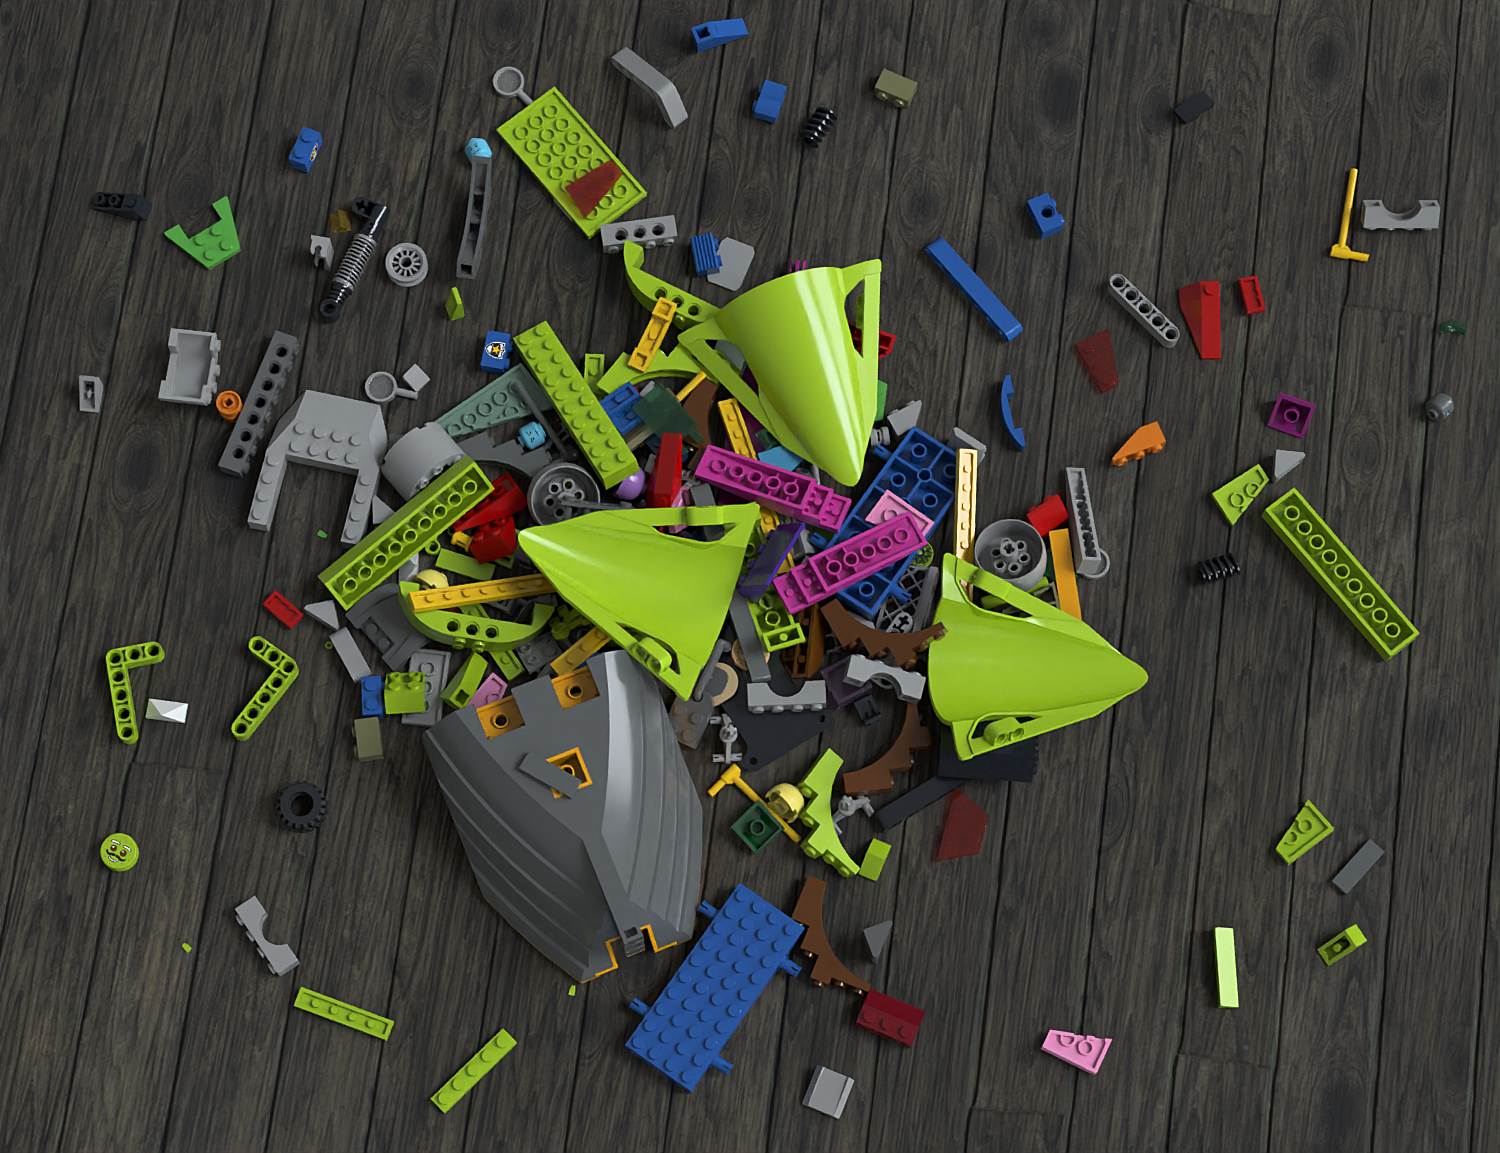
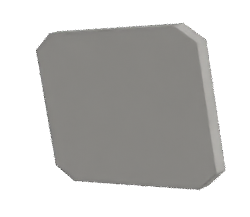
M728 237L722 240L717 256L721 255L723 266H720V273L707 275L708 282L733 292L740 289L755 254L753 247Z

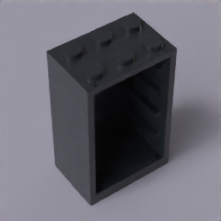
M1025 716L1016 717L1015 719L1022 724L1035 718ZM1001 719L978 722L971 738L982 737L985 728L990 723ZM940 721L938 776L1032 783L1033 775L1037 774V763L1035 761L1038 762L1039 750L1036 749L1039 745V735L975 755L963 761L958 758L951 726Z

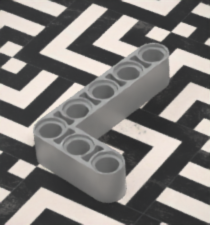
M626 46L611 57L612 63L619 71L656 99L665 121L671 128L674 129L688 118L677 89L669 79Z

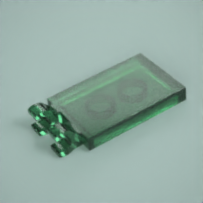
M658 383L632 407L633 411L660 440L664 432L682 434V440L689 434L697 444L703 440V437L695 429L699 424L661 383ZM682 443V456L684 457L689 453V450Z

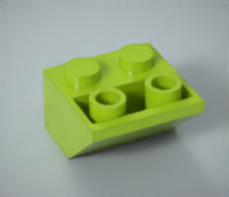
M393 672L386 674L384 690L386 714L425 712V672Z

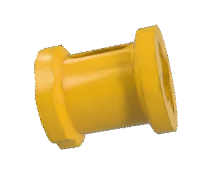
M462 531L455 532L451 544L458 545L469 553L471 551L469 545L473 536L470 537L462 533Z

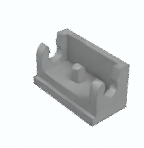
M311 235L312 243L310 250L312 254H316L315 266L318 267L319 260L324 259V269L330 271L334 254L330 238Z

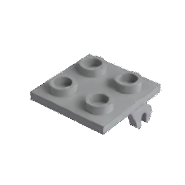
M549 632L515 649L529 674L536 671L537 675L541 672L540 667L556 660L563 654Z

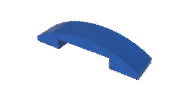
M1006 375L1000 396L1001 419L1009 439L1020 452H1023L1026 446L1022 428L1014 429L1008 399H1012L1014 391L1011 377Z

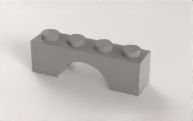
M1363 200L1361 223L1363 228L1369 230L1385 228L1387 230H1394L1395 228L1431 230L1432 228H1438L1440 206L1437 200H1418L1417 204L1410 211L1395 214L1389 212L1384 207L1382 200Z
M855 654L847 661L842 681L861 687L871 678H883L893 685L897 693V699L917 704L921 699L926 678L917 672L909 673L903 671L901 667H890L884 665L882 661L867 660L865 656Z
M825 680L805 681L801 691L790 697L776 695L770 690L767 683L747 684L748 711H752V713H763L764 710L780 713L787 709H791L793 712H800L803 709L810 708L812 711H820L822 708H826Z
M256 896L235 908L238 913L235 916L241 926L246 925L248 928L246 934L252 942L256 940L259 945L256 949L262 958L265 956L268 958L270 963L267 965L273 974L277 972L281 977L300 964L288 944L274 945L265 940L262 927L268 914Z

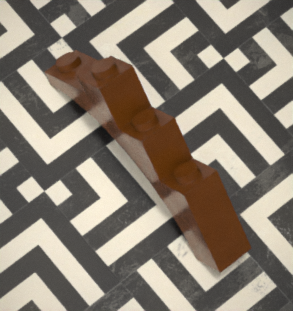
M705 378L694 388L678 413L681 424L690 428L683 439V446L688 453L694 455L687 466V471L691 470L693 476L708 444L711 445L708 434L709 417L712 406L719 394L718 385Z
M837 598L820 608L844 649L853 650L862 641L873 659H882L890 650L902 669L905 667L910 668L916 664V660L919 659L916 651L921 652L929 647V643L934 640L939 641L943 639L945 633L948 632L942 622L927 629L911 633L882 632L857 621L847 612Z
M904 701L903 724L898 739L881 759L859 771L842 775L840 782L843 796L855 797L889 793L892 786H894V778L890 773L909 771L914 764L913 754L909 752L924 751L930 748L933 743L932 732H929L928 726L920 727L922 726V716L918 714L917 707H919V701L917 704Z
M808 875L791 919L808 929L800 951L808 958H818L810 980L813 981V985L819 988L828 987L832 980L834 985L840 988H845L846 986L853 989L852 992L857 995H868L871 984L856 977L846 969L835 956L827 941L821 913L822 899L827 882Z

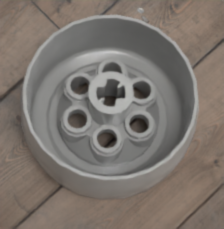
M559 462L545 466L533 477L528 488L527 503L531 516L539 526L562 522L565 505L558 503V498H562L564 495L574 497L576 492H580L581 497L575 500L600 502V491L596 481L583 467L573 463ZM567 481H570L572 483V486L569 489L565 488V483ZM552 485L558 486V490L556 492L551 491ZM549 498H552L554 501L551 506L546 504ZM577 507L571 513V519L582 516L583 507ZM591 508V513L599 509ZM558 509L563 510V514L560 516L556 515Z
M1015 519L1000 520L989 525L979 535L975 543L974 563L976 567L1027 592L1039 583L1045 573L1047 563L1046 547L1038 531L1028 523ZM1024 556L1027 558L1026 561L1020 560ZM999 563L1004 565L1002 568H997ZM1012 566L1018 567L1015 571H1012L1010 568Z

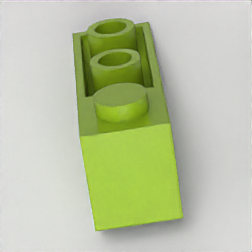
M473 651L440 698L453 709L459 710L466 707L475 695L488 662Z

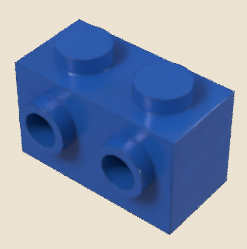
M381 676L361 677L363 717L384 719V712H386L383 697L385 682H383Z

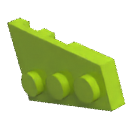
M1258 464L1211 494L1230 526L1235 524L1269 479Z
M1307 800L1275 851L1287 865H1290L1329 835L1334 828L1315 806Z

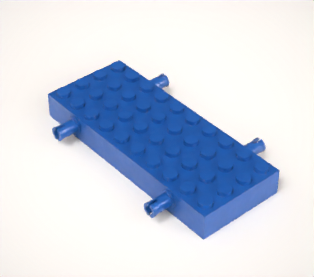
M915 426L911 428L893 453L878 444L872 454L886 462V465L842 524L838 534L836 533L832 540L828 541L815 532L809 542L825 551L878 526L865 522V519L887 489L934 522V525L925 536L926 541H928L949 510L955 507L957 453ZM922 548L831 595V597L837 598L843 605L870 622L888 596L895 597L905 605L912 594L900 588L898 582Z
M739 883L721 910H717L705 900L702 902V906H699L697 911L711 919L712 923L654 1005L649 1007L635 997L633 1003L631 1002L628 1007L641 1015L643 1020L625 1044L626 1049L690 1094L709 1067H715L725 1076L729 1074V1070H732L734 1065L720 1057L719 1053L777 970L782 968L796 978L802 967L788 959V954L804 933L805 928L741 883Z

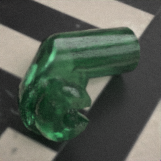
M1454 319L1442 322L1439 326L1440 331L1444 334L1456 331L1464 335L1468 328Z

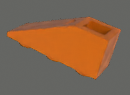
M1158 422L1140 427L1115 454L1110 465L1114 466L1117 464V466H1122L1128 462L1127 460L1133 458L1138 460L1149 452L1153 454L1160 452L1166 440Z

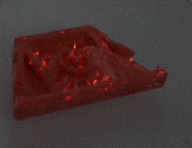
M957 788L954 792L936 860L938 862L979 854L989 815Z

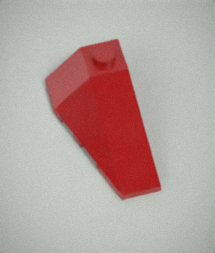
M1199 281L1179 288V306L1187 321L1186 324L1190 328L1201 360L1221 359L1219 281Z

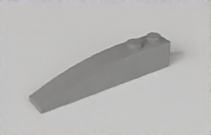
M1066 467L1065 483L1067 513L1069 515L1068 524L1076 573L1095 574L1101 562L1085 470L1084 468Z

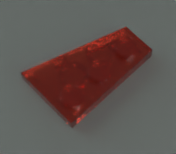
M610 159L565 187V190L584 219L588 217L620 179L622 173L614 160Z
M1109 328L1077 343L1075 348L1101 394L1118 387L1119 381Z

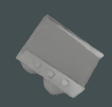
M957 427L953 429L946 446L956 453L957 449L960 448L977 450V468L985 457L984 453L987 450L985 445Z
M817 1065L802 1104L839 1119L854 1080Z

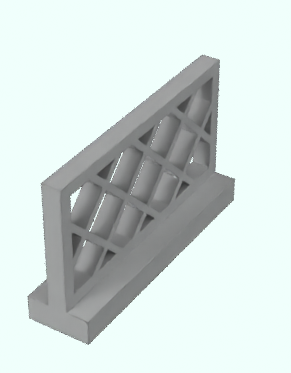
M910 565L907 570L908 573L898 583L906 592H910L918 587L921 592L920 596L914 600L910 597V602L900 607L895 597L891 596L892 598L889 599L888 596L881 606L875 627L876 630L886 632L887 630L880 629L882 622L890 619L892 623V616L899 612L902 613L904 609L913 605L916 611L911 616L914 625L909 633L925 629L940 575L937 567L930 566L928 568ZM918 571L926 572L923 580L919 582L915 580L913 574ZM911 576L915 584L905 589L901 581ZM894 601L899 609L889 614L886 606ZM908 618L901 622V626H903L906 623L909 624V622L907 621Z

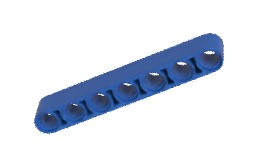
M938 237L925 248L926 253L1006 342H1010L1023 331L1021 324L942 237Z

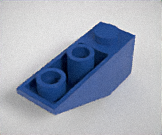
M742 18L706 22L691 28V38L697 53L749 35Z

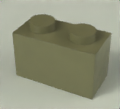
M883 69L875 86L874 95L881 100L893 102L897 107L908 109L917 90V82Z
M378 717L354 720L355 726H352L353 738H357V745H354L355 757L359 756L361 762L384 759Z

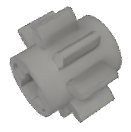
M555 594L536 595V599H533L534 605L536 603L553 607L558 606Z

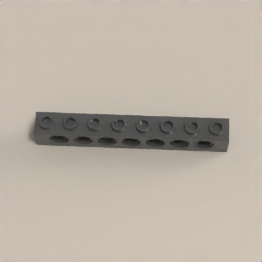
M275 331L218 466L222 472L243 478L244 473L247 474L249 471V461L251 456L254 457L257 451L256 444L264 435L265 429L263 428L265 423H268L271 419L272 412L270 411L278 402V392L284 388L285 376L287 372L291 371L293 366L292 359L294 355L297 356L300 350L297 337ZM280 352H286L284 357H278ZM275 368L280 369L276 374L270 373ZM267 385L272 386L269 391L263 390ZM259 402H265L263 407H256ZM258 419L256 424H249L250 420ZM244 436H251L249 441H242ZM237 453H244L243 457L235 458Z

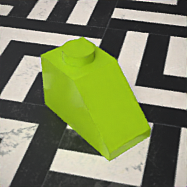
M1355 924L1317 950L1327 965L1330 966L1367 940Z

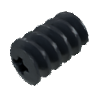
M817 107L812 118L808 120V124L804 126V130L800 132V137L810 147L818 148L819 145L817 143L823 141L821 137H826L825 131H830L829 126L834 125L833 120H837L838 116L828 108Z
M1228 553L1227 556L1220 555L1219 559L1213 557L1212 561L1206 559L1205 564L1199 561L1197 565L1198 576L1203 585L1205 579L1211 584L1212 577L1218 582L1219 575L1225 580L1226 573L1231 578L1233 577V571H1236L1238 575L1241 574L1237 558L1232 553Z

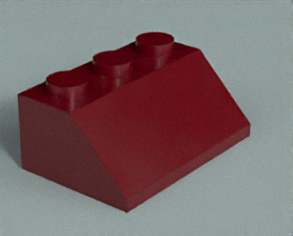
M870 988L855 1026L911 1048L925 1011Z

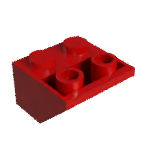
M1058 494L1053 497L1051 495L1047 496L1042 501L1043 504L1039 507L1033 506L1026 512L1025 522L1038 531L1042 540L1049 536V531L1057 530L1068 522L1069 515Z
M512 516L500 517L493 522H487L478 526V530L473 536L469 547L479 565L512 555L517 546L514 518Z

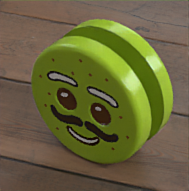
M116 833L104 840L101 845L100 855L103 862L110 869L121 872L129 870L136 864L139 857V848L130 836Z

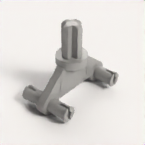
M727 714L710 717V725H722L719 736L722 742H724V754H712L713 763L724 762L725 764H730V761H742V753L731 754V743L737 738V728H734L731 724L733 722Z
M846 795L842 797L838 804L839 810L832 816L837 836L842 834V831L836 824L837 821L852 815L855 810L863 808L868 817L875 813L869 804L870 800L868 797L855 796L857 800L854 801L851 796L848 798Z

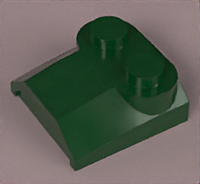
M759 800L749 805L729 826L733 833L755 855H758L779 832L785 829Z

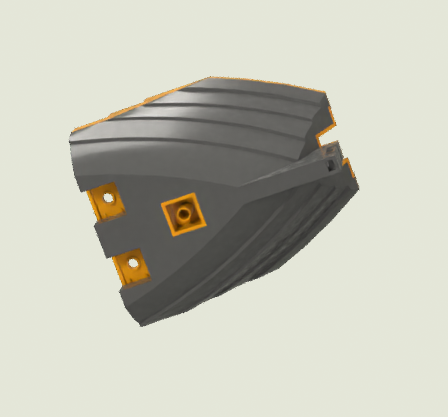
M626 650L604 652L586 659L587 666L554 679H550L548 674L511 689V696L475 709L474 704L456 710L422 735L423 744L483 897L542 954L581 984L618 968L610 942L619 939L626 957L645 950L642 929H647L655 953L691 940L699 896L702 860V806L652 672ZM574 687L581 689V694L577 697L570 694V690ZM500 716H504L507 719L506 724L503 726L496 724V719ZM529 751L582 780L572 799L519 770Z

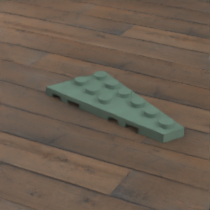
M519 363L434 422L439 423L453 439L533 415L530 408L513 386L518 380L541 412L553 409L554 407L522 363Z

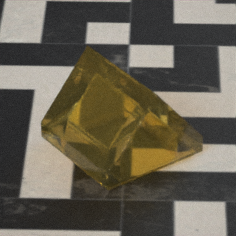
M338 209L330 215L333 233L351 230L349 212Z

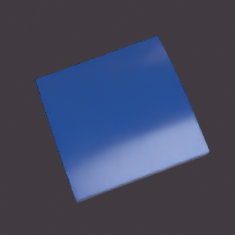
M629 381L599 402L621 436L653 415Z

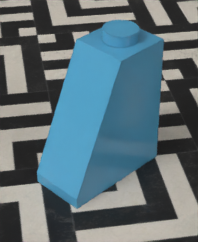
M783 445L757 454L758 461L792 472L796 471L805 462L804 458Z

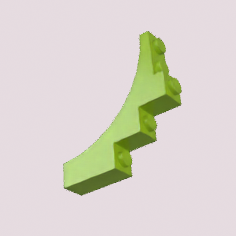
M679 342L668 357L662 350L658 349L645 373L629 366L628 362L632 355H627L623 352L597 383L596 393L605 398L628 381L635 385L644 380L658 377H679L692 380L701 370L707 375L705 379L718 385V388L721 382L698 359L695 360V356Z
M828 748L820 754L796 786L805 797L811 799L798 816L806 826L812 828V831L800 847L804 849L808 856L814 859L823 856L825 862L832 864L840 875L849 879L856 875L860 868L848 856L837 837L831 817L830 805L832 785L843 760Z

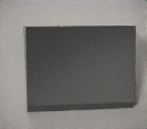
M890 920L864 929L861 937L873 964L876 963L891 930L893 922Z

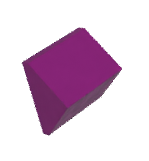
M1280 392L1267 426L1303 438L1316 404Z

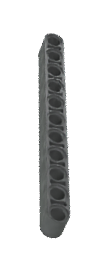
M708 483L689 488V495L693 506L715 505ZM722 524L699 525L704 542L717 541L725 536ZM738 578L727 613L735 638L740 642L741 654H744L746 660V668L748 667L746 672L750 683H764L771 680V675L746 597L738 593L741 587L738 585L740 581Z

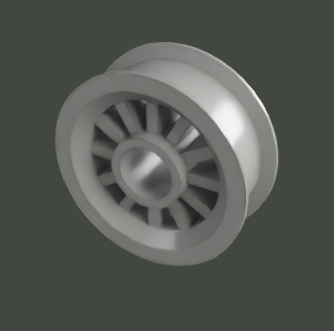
M398 244L389 251L386 257L388 275L397 285L404 287L417 285L427 274L428 263L426 255L415 244ZM406 262L411 263L409 267L402 266Z

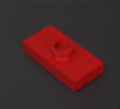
M1257 275L1239 278L1238 283L1246 315L1265 312L1266 309Z
M276 590L262 604L291 630L304 617L300 610Z

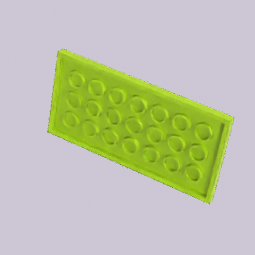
M555 86L497 129V133L588 239L601 231L600 225L610 224L647 196V192Z

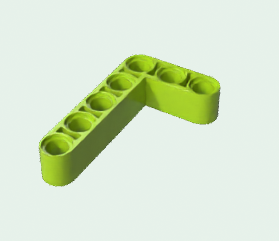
M260 636L253 637L249 641V648L256 658L274 671L232 724V733L240 741L250 738L299 674V668L292 658ZM256 644H263L261 650H254ZM274 654L279 655L276 661H269L270 656ZM287 666H294L292 672L287 673L284 671ZM275 681H282L280 687H273ZM269 696L270 700L267 703H261L262 697ZM252 711L258 712L257 717L253 719L249 718V714ZM239 727H246V731L244 733H237V729Z
M157 642L113 649L106 655L117 732L125 744H133L138 739L128 669L161 662L165 657V653ZM153 649H159V653L157 655H150ZM134 653H140L138 659H131V656ZM114 657H121L118 663H112ZM124 675L123 680L115 682L116 676ZM120 694H127L124 700H118ZM123 712H130L126 719H121ZM127 730H132V735L125 738L124 733Z

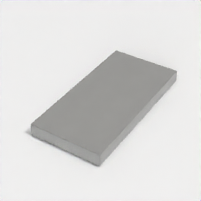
M419 649L411 656L408 673L413 671L425 672L426 709L425 712L403 713L402 724L432 727L442 720L444 700L440 696L447 685L450 652Z

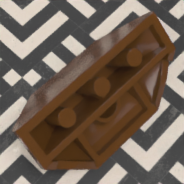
M818 603L792 614L794 623L800 624L805 638V642L783 648L781 663L792 679L810 678L822 665L826 626Z

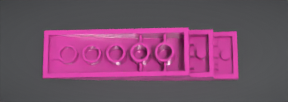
M709 444L694 474L695 477L751 502L756 501L758 505L837 534L851 505V499L834 494V489L816 484V479Z
M908 511L808 558L807 562L790 569L788 573L773 579L771 583L789 615H792L878 572L926 546L928 543L912 514Z

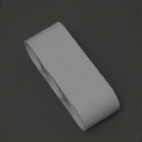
M346 627L329 635L354 683L361 681V677L372 675Z

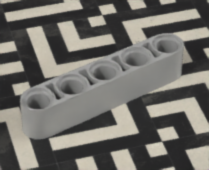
M1113 275L1108 284V292L1163 346L1167 348L1175 346L1180 334L1177 327L1123 275ZM1113 283H1119L1121 287L1117 288ZM1126 296H1133L1134 300H1128ZM1144 308L1148 313H1141L1139 309ZM1158 321L1161 326H1155L1152 322ZM1166 334L1173 335L1174 339H1168Z

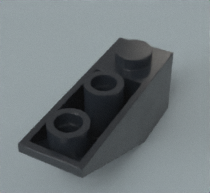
M97 192L91 209L130 220L147 221L153 204L140 194Z

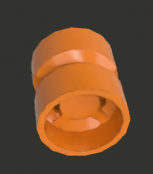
M225 391L216 400V406L221 417L227 422H236L243 408L239 395L233 391Z

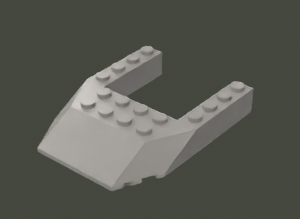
M306 390L278 421L268 445L247 521L250 528L269 532L288 461L358 476L341 544L343 548L351 549L364 539L373 510L372 497L377 494L382 475L381 465L385 464L384 457L388 452L389 442L380 405Z

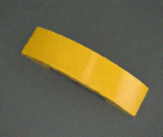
M660 296L639 345L635 348L628 362L629 366L644 373L646 372L669 328L677 308L676 303Z

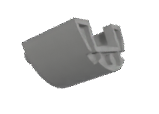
M171 328L168 342L171 354L166 381L161 380L158 398L160 401L207 406L211 403L212 394H216L217 382L215 380L216 376L220 374V365H217L221 341L217 340L216 333Z
M437 422L425 423L424 428L419 429L416 427L405 434L384 457L385 465H381L382 475L407 503L421 492L420 489L426 487L429 480L434 475H438L446 464L452 467L466 455Z

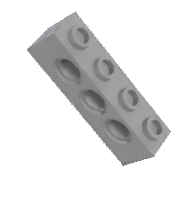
M674 215L600 225L604 253L614 254L624 250L626 239L647 249L654 248L656 245L671 246L674 243H678ZM655 231L662 232V234L658 236L654 235L653 233ZM637 233L644 235L642 238L635 237ZM618 236L625 237V239L622 241H619L616 238Z

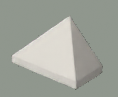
M419 552L399 567V585L400 581L411 582L418 574Z
M149 699L146 718L185 723L188 704Z

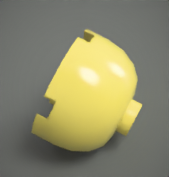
M432 569L421 571L411 580L412 583L420 584L419 591L449 587L447 577L443 573Z
M783 783L776 785L766 794V798L769 796L770 800L767 803L768 806L782 819H787V823L794 822L804 809L803 794L800 792V789L791 784Z

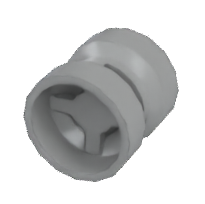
M887 426L881 427L878 430L872 428L869 438L871 448L877 447L878 444L890 445Z

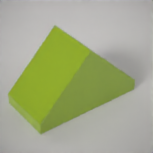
M873 838L858 875L877 882L891 845Z

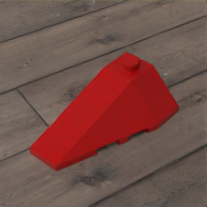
M664 432L646 488L647 508L671 507L682 487V434Z
M508 472L491 482L495 489L452 524L456 532L496 520L500 517L512 515L525 508L528 504L527 499Z

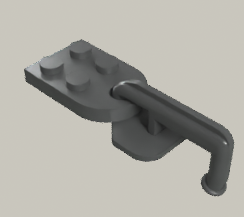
M723 639L716 641L706 665L700 670L689 699L683 701L677 696L668 714L677 741L694 749L697 748L713 713L714 701L712 697L722 694L729 680L727 672L716 667L722 652H729L732 648L731 643Z

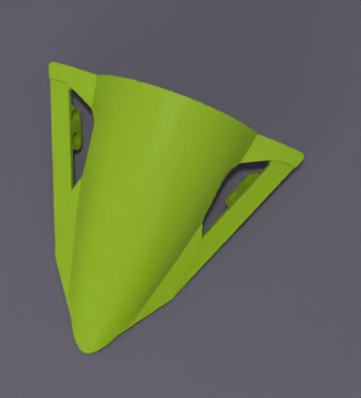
M879 259L865 261L842 269L835 267L807 269L776 278L740 295L724 306L713 318L689 328L677 337L679 342L784 447L824 470L836 481L848 487H854L860 480L864 456L877 412L881 261ZM860 281H863V293L858 296L856 301V328L862 330L860 356L852 342L844 305L846 296ZM707 339L729 341L741 352L757 381L759 396L739 377L741 374L739 368L723 352L713 350L705 342Z
M755 503L600 510L552 525L527 528L518 534V543L524 553L534 562L566 602L675 691L679 698L687 701L700 670L704 668L713 651L726 618L760 506ZM733 522L737 524L720 540L711 542H700L660 533L652 527L665 525H719ZM620 626H627L645 636V638L638 642ZM664 648L676 655L679 675L669 668L672 659Z
M950 553L943 555L941 597L931 626L942 622L948 632L945 633L943 639L939 641L934 640L928 644L927 680L933 709L942 723L951 726L955 750L960 760L964 761L975 755L1087 718H1092L1127 695L1139 690L1148 681L1147 672L1142 667L1120 654L1085 622ZM959 579L988 592L1032 616L1018 618L977 607L969 601ZM1030 716L1036 719L1020 724L1015 718ZM1001 719L990 723L985 728L982 737L971 738L978 722Z

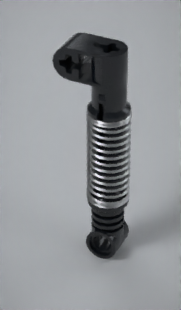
M357 197L352 201L353 216L364 224L361 230L355 234L354 241H352V245L348 248L349 252H346L345 259L342 260L343 262L339 266L340 270H337L336 277L331 282L332 288L327 298L320 305L322 318L327 323H335L339 320L342 307L348 296L354 292V288H356V284H358L364 272L363 270H365V266L369 262L368 259L371 258L372 252H374L377 246V238L391 212L386 206L365 197ZM328 309H334L333 313H326Z

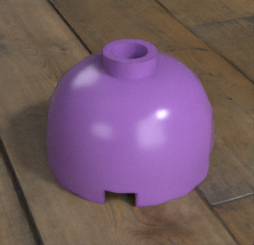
M639 467L640 471L618 483L619 487H614V497L622 500H633L640 493L644 494L647 484L645 483L646 477L641 467Z

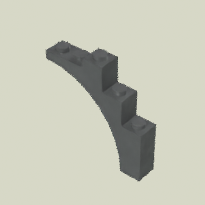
M474 155L472 158L468 210L462 244L457 259L456 277L475 279L482 259L483 239L487 230V214L491 205V157Z
M486 431L457 443L463 452L475 461L477 465L499 466L510 469L525 476L530 481H532L538 471L553 462L549 451L545 452L543 447L524 454L521 444H516L514 439L495 447L492 436L488 437ZM551 486L552 492H556L558 490L557 488L553 489V487ZM547 499L550 505H553V499Z

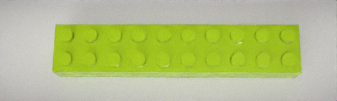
M547 321L514 337L516 350L606 490L638 473L640 470L636 458Z
M465 455L317 577L337 602L347 611L495 488L475 461Z
M1295 488L1265 509L1262 515L1263 519L1386 662L1416 639L1420 634Z

